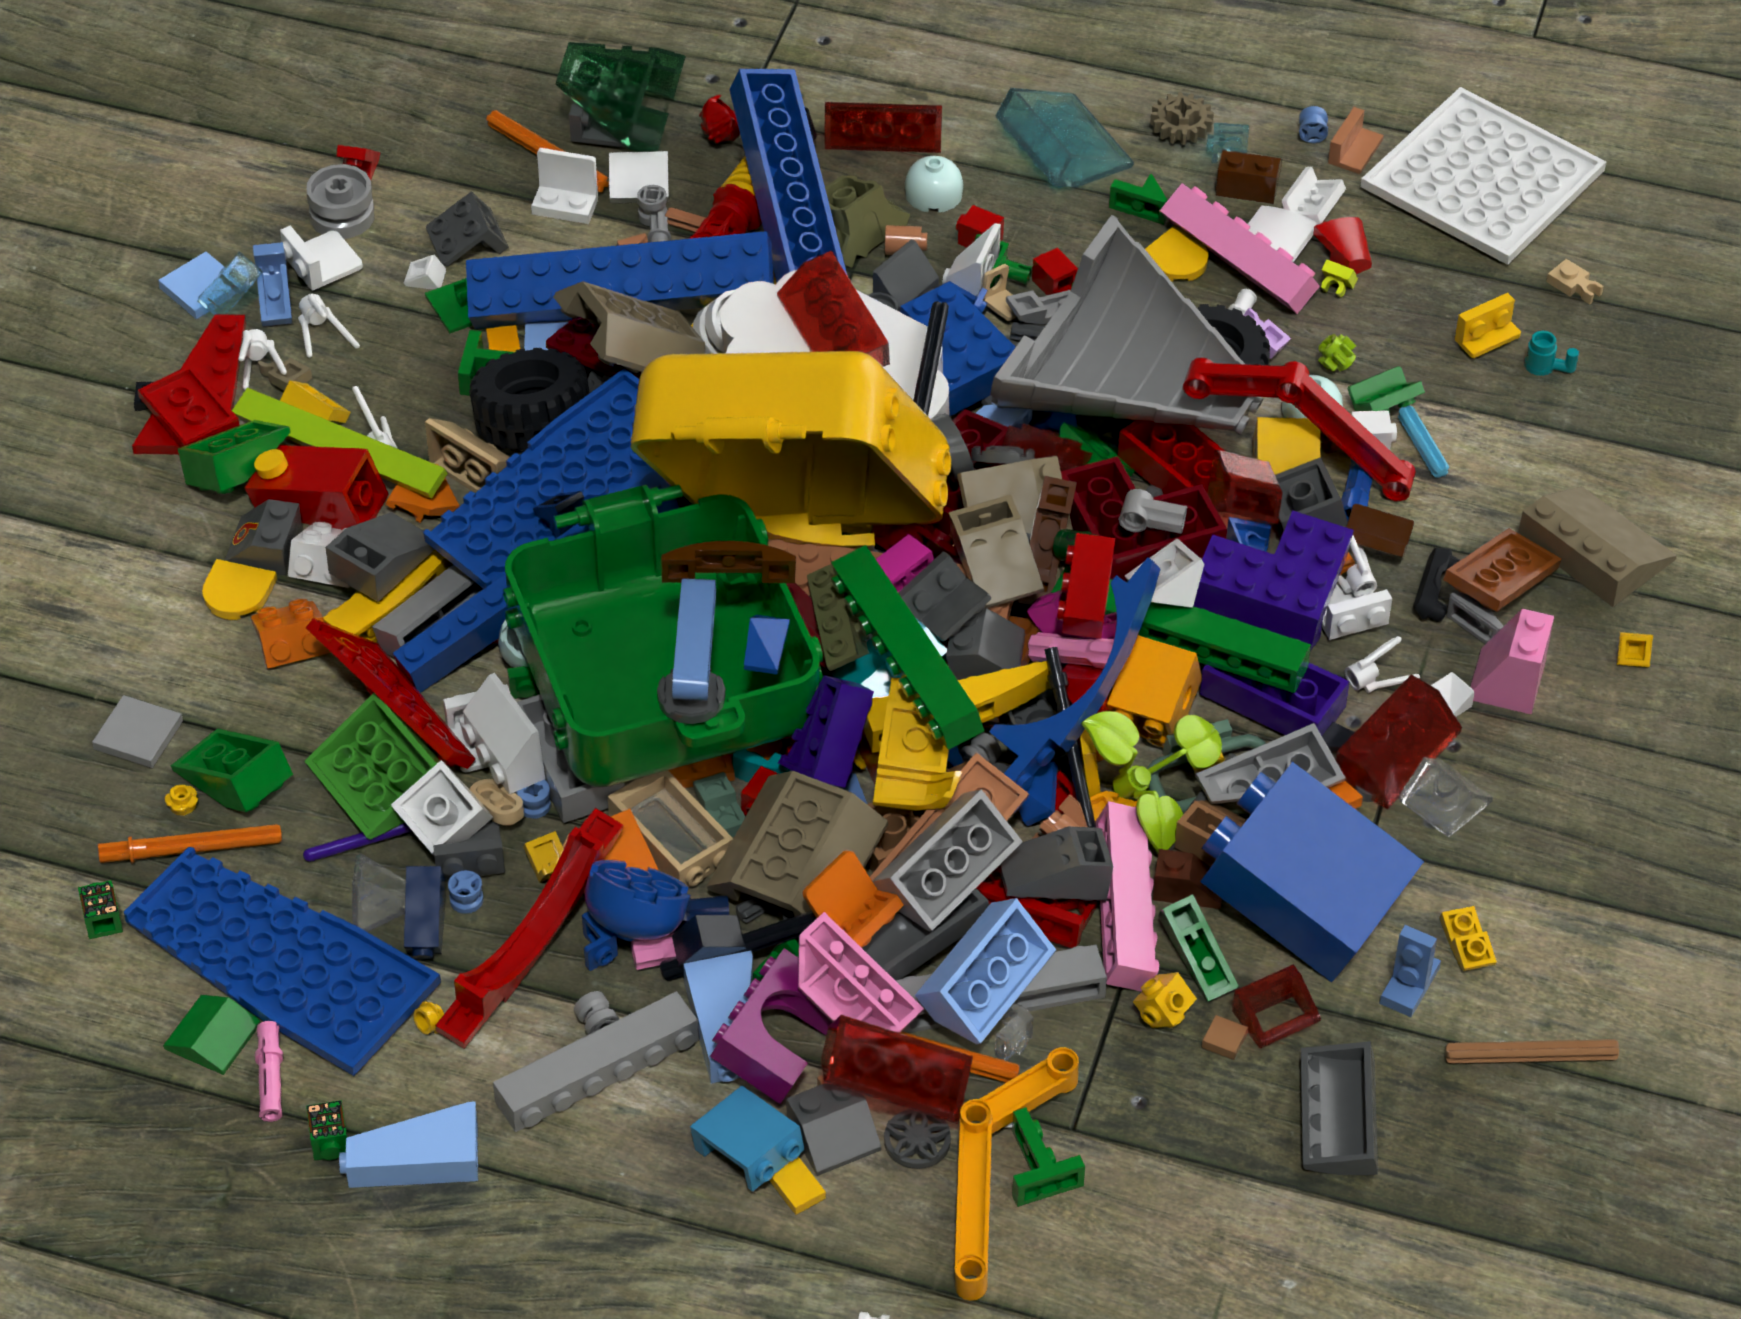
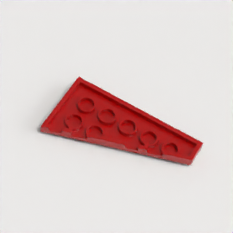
M215 314L181 369L192 364L228 407L233 410L241 363L238 357L243 341V331L246 330L245 315ZM153 413L132 444L133 454L179 455L178 449L181 448Z
M312 618L306 629L367 686L366 689L371 695L375 693L438 753L437 757L450 767H453L455 764L468 769L475 761V757L378 643Z

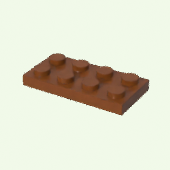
M1508 528L1448 568L1443 580L1452 585L1458 592L1466 593L1479 601L1485 608L1497 612L1556 571L1562 558Z

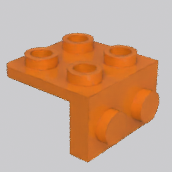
M297 599L289 602L287 607L276 609L274 606L259 609L257 614L251 616L252 624L260 638L265 664L268 669L331 653L306 629L312 618L324 622L322 614L313 601Z
M849 850L843 851L803 890V897L815 916L818 918L825 912L861 948L871 941L872 936L883 925L891 922L895 917V913L904 906L897 894L881 891L876 888L855 853Z

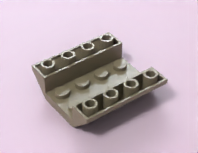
M583 281L559 290L553 296L561 306V312L573 319L582 317L593 325L600 326L590 344L598 353V359L609 366L618 364L633 373H639V371L643 372L644 368L652 360L663 355L705 354V342L679 311Z
M795 771L768 776L706 887L710 891L736 901L744 892L793 911L794 916L812 911L803 897V890L845 850L854 852L865 868L888 826V821L849 791Z

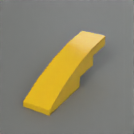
M807 513L755 516L756 520H763L768 539L770 540L780 539L784 542L802 545L839 546L853 549L866 545L870 551H873L875 547L874 533L842 535L841 523L809 525Z

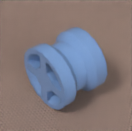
M1310 106L1303 109L1299 114V135L1305 142L1318 143L1327 137L1328 115L1323 108Z
M546 780L517 791V795L523 800L525 817L532 819L540 818L550 811V787Z
M464 870L454 873L450 877L448 889L452 908L463 914L477 911L484 901L480 876L473 871Z

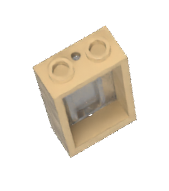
M668 770L638 778L608 796L609 816L631 809L659 871L673 876L688 887L698 885L705 877L715 872L733 840L732 836Z

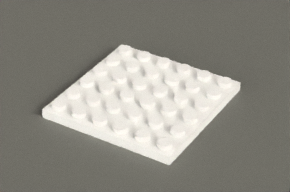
M1460 87L1362 177L1361 187L1508 265L1605 171L1606 161Z

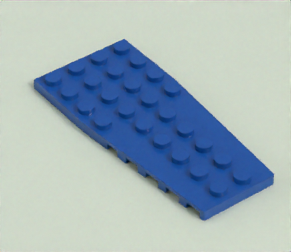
M624 368L555 418L527 442L528 448L522 454L514 453L506 460L507 466L498 474L492 472L485 478L486 484L476 493L470 491L463 497L464 503L454 512L446 511L441 516L442 522L432 531L425 529L423 531L425 542L484 589L505 575L506 559L515 548L544 538H548L549 542L557 538L535 514L534 507L559 493L581 491L586 500L628 489L652 472L654 469L631 449L639 379Z
M188 847L124 911L125 921L261 1020L264 1022H276L277 1026H279V1032L353 1076L441 983L439 973L360 927L324 910L318 913L308 907V902L297 897L291 900L282 896L278 888L267 884L265 887L251 881L249 874L241 870L238 873H234L224 868L222 861L214 857L207 860L197 855L193 847Z

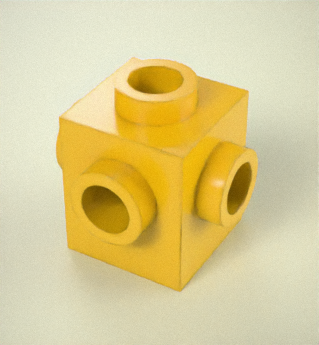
M1176 972L1158 974L1146 981L1141 987L1142 992L1134 999L1133 1003L1140 1011L1142 1019L1151 1028H1172L1182 1022L1185 1017L1184 1013L1197 998L1180 974Z

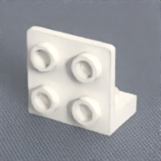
M539 148L537 152L539 188L531 205L532 215L589 224L598 202L596 158L588 155Z

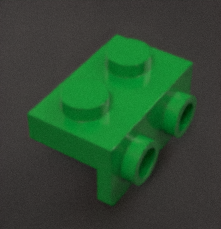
M1395 366L1352 384L1347 388L1355 411H1389L1390 413V407L1398 405V408L1411 405L1416 402V396L1425 393L1421 381L1406 382L1400 366Z

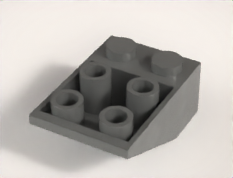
M392 512L346 528L325 547L329 574L377 602L435 550L425 542L422 529Z
M1068 826L1022 842L998 867L1006 896L1093 901L1107 900L1114 866L1102 828Z

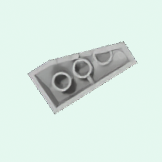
M1315 723L1196 773L1195 776L1210 804L1239 801L1260 772L1264 773L1274 782H1277L1292 762L1327 788L1339 784L1346 779Z

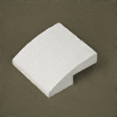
M668 151L609 153L610 203H638L637 193L642 187L647 185H658L664 188L667 193V202H669Z
M1262 205L1248 223L1250 226L1248 231L1254 235L1257 232L1262 233L1272 242L1270 245L1276 251L1279 247L1283 248L1294 258L1292 260L1294 262L1312 238L1314 226L1318 225V223L1290 210Z

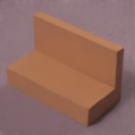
M1353 107L1331 140L1329 164L1357 174L1362 173L1384 137L1382 134L1362 128L1365 110Z

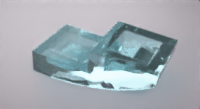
M238 252L221 269L218 277L202 292L197 302L213 315L227 314L261 275L262 270L241 252Z

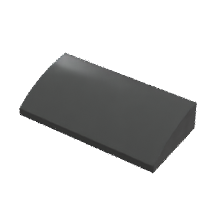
M975 888L933 931L926 930L898 911L895 913L894 919L888 924L883 925L872 936L871 941L862 949L894 980H900L965 935L989 906L988 899Z
M1371 1041L1301 1048L1304 1169L1337 1175H1377L1375 1057Z

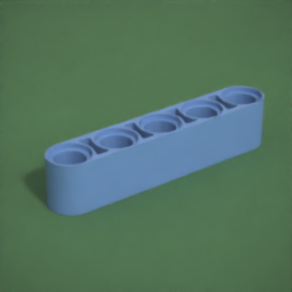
M682 578L673 669V699H708L716 602V580Z

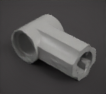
M1133 489L1126 494L1119 523L1124 529L1131 532H1141L1146 527L1181 534L1185 524L1187 506L1157 501L1147 491Z

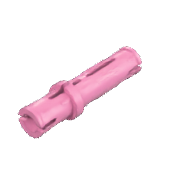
M265 1021L257 1025L258 1049L255 1052V1062L259 1066V1117L263 1121L273 1122L282 1117L280 1064L283 1061V1051L279 1048V1026H277L276 1022Z

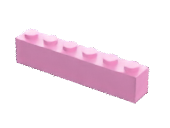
M1182 183L1160 209L1164 217L1171 224L1176 225L1189 235L1200 240L1207 250L1298 314L1320 287L1313 278L1315 272L1304 263L1297 266L1292 262L1294 258L1283 248L1279 247L1276 251L1270 246L1272 242L1262 233L1257 232L1254 235L1248 231L1250 226L1241 218L1236 216L1233 220L1227 216L1229 211L1217 201L1213 204L1206 201L1208 196L1199 188L1194 186L1190 189Z
M1108 801L1096 820V828H1102L1114 866L1107 900H1100L1103 965L1107 976L1106 984L1142 992V985L1149 979L1154 978L1159 971V961L1155 959L1157 933L1153 930L1155 905L1152 904L1151 899L1154 880L1150 877L1149 869L1152 853L1148 850V837L1140 824L1136 807Z

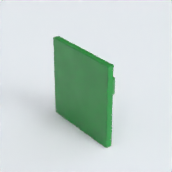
M467 278L425 292L426 299L449 334L473 326L468 318Z

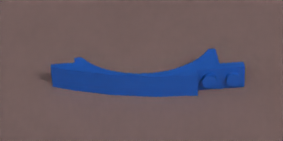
M1147 557L1127 583L1117 575L1110 583L1115 597L1117 613L1115 639L1108 661L1092 687L1074 704L1049 718L1020 725L995 724L989 731L1018 755L1004 774L1024 790H1027L1034 780L1033 775L1039 767L1045 766L1051 761L1057 745L1066 752L1070 751L1085 730L1081 724L1082 721L1098 712L1127 661L1153 598L1161 570L1149 557Z

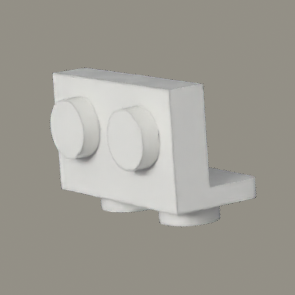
M1305 167L1283 197V209L1299 213L1321 224L1344 193L1346 187L1342 179L1317 180L1313 168Z

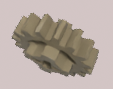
M1179 92L1177 97L1167 94V100L1159 98L1158 104L1152 106L1150 125H1153L1154 133L1160 132L1161 139L1169 137L1172 144L1176 140L1181 141L1182 145L1186 144V140L1197 143V137L1205 139L1207 132L1212 131L1214 112L1211 111L1210 104H1204V98L1201 97L1195 100L1192 93L1188 97L1183 96L1182 92Z

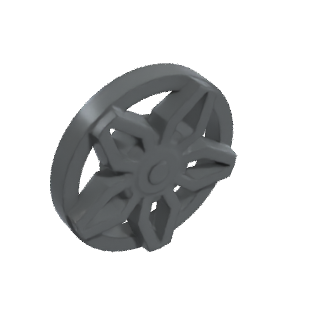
M915 1107V1109H908L898 1113L888 1121L884 1132V1145L887 1153L895 1162L908 1168L920 1169L937 1164L947 1155L951 1144V1133L946 1121L938 1114L924 1109V1107ZM916 1118H922V1123L916 1124ZM910 1119L909 1125L904 1120ZM928 1120L934 1122L928 1126ZM895 1128L903 1129L904 1132H900ZM933 1131H940L936 1134H931ZM890 1135L899 1140L895 1149L891 1144ZM945 1138L944 1145L937 1152L935 1143ZM916 1153L925 1159H910L907 1157Z

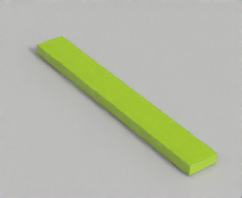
M248 387L232 410L240 420L247 423L258 420L289 426L291 433L286 439L302 446L368 449L382 479L431 499L448 474L445 468Z

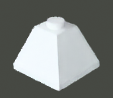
M994 223L956 257L951 269L946 268L942 285L951 281L975 296L978 294L983 286L984 274L993 269L1000 253L1001 224Z
M442 760L391 804L393 809L433 855V845L464 842L493 818L477 797Z

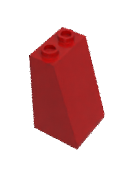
M279 445L276 449L283 452L288 462L286 470L280 476L273 479H263L256 471L245 487L254 508L268 499L299 503L302 523L313 525L314 522H326L331 524L332 528L340 530L376 518L389 495L368 449Z

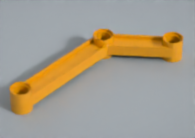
M1059 1047L1052 1050L1047 1059L982 1098L965 1102L961 1107L954 1273L956 1293L964 1300L973 1301L980 1299L984 1296L988 1287L992 1134L1013 1122V1111L1027 1107L1028 1112L1059 1093L1070 1092L1077 1086L1079 1060L1077 1054L1072 1049ZM972 1121H980L981 1123H971V1122H972ZM969 1275H973V1276H976L977 1278H975V1279H967V1278H965V1277H966V1276H969Z

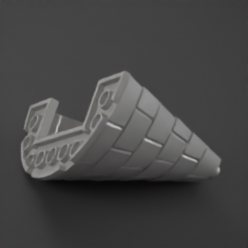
M1113 215L1110 216L1083 253L1071 292L1035 341L1025 335L995 375L990 393L993 396L991 403L999 408L1032 409L1033 411L1113 417L1114 419L1195 425V427L1235 431L1240 435L1250 420L1247 417L1248 413L1252 412L1255 414L1264 397L1209 395L1204 399L1198 400L1189 397L1184 392L1183 383L1189 365L1196 358H1207L1213 363L1222 364L1245 363L1238 357L1215 327L1209 324L1191 300L1184 298L1143 246L1133 240L1120 224L1118 218Z

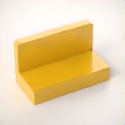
M289 380L280 399L284 403L328 421L346 423L351 413L309 384Z

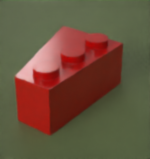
M1076 533L1075 545H1068L1065 564L1071 565L1070 573L1064 572L1061 592H1066L1067 597L1066 601H1059L1057 620L1063 621L1062 634L1102 638L1116 538Z

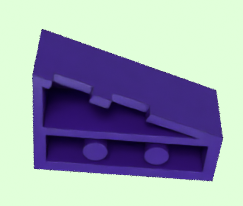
M824 675L806 709L809 716L802 729H795L792 738L796 741L788 756L782 754L778 764L827 784L846 787L848 777L852 772L855 753L862 739L865 720L872 706L874 691L855 682Z

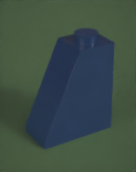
M406 866L404 948L406 953L412 954L414 959L427 960L432 959L433 954H442L447 881L441 866Z

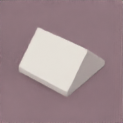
M1175 539L1150 557L1161 569L1151 602L1193 608L1204 563L1200 557L1180 540ZM1140 564L1135 569H1133L1125 575L1127 581H1129V579L1134 575V573L1142 564Z

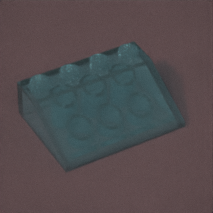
M1010 88L995 115L1002 123L1003 129L1013 136L1018 142L1019 148L1031 157L1033 164L1042 170L1048 177V182L1055 187H1079L1129 169L1135 163L1075 94Z

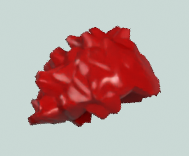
M716 95L708 99L699 114L703 121L701 126L704 134L709 135L708 140H713L716 144L724 141H734L740 136L735 112L720 99L722 95Z

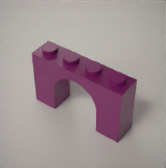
M785 948L777 959L771 956L768 958L759 974L764 976L761 982L754 978L743 995L748 998V1001L745 1004L740 1000L728 1016L733 1021L732 1024L728 1026L723 1023L712 1039L717 1046L710 1055L711 1058L779 1104H781L808 1062L770 1036L763 1025L761 1012L768 1009L788 1011L824 1035H827L834 1024L798 989L799 958Z

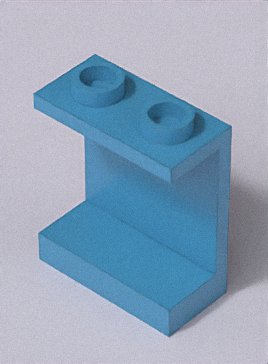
M740 1086L690 1126L695 1150L705 1157L716 1149L743 1168L747 1187L752 1192L764 1182L769 1181L775 1173L790 1161L795 1160L805 1150L800 1126L744 1086Z

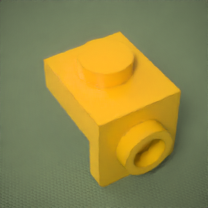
M556 831L529 841L523 846L539 883L550 878L563 852V846Z

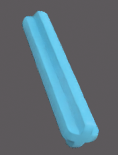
M1411 405L1401 407L1398 418L1432 475L1436 478L1446 476L1449 465L1416 410Z

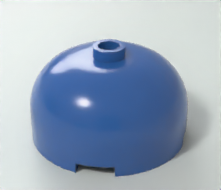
M600 860L592 864L585 887L586 906L594 920L605 929L615 933L616 937L626 941L660 939L671 934L682 923L691 895L687 894L689 887L680 880L648 867L647 871L636 867L625 868V861Z

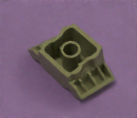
M841 175L825 187L842 257L846 266L852 268L856 255L867 258L868 253L873 248L885 241L886 225L907 226L910 214L888 200L884 195L882 185L877 184L876 181H863L853 175Z

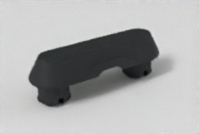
M1434 548L1429 555L1413 606L1423 620L1430 618L1439 622L1446 615V604L1438 601L1442 585L1440 578L1443 573H1446L1448 568L1460 561V559L1452 555L1450 548Z

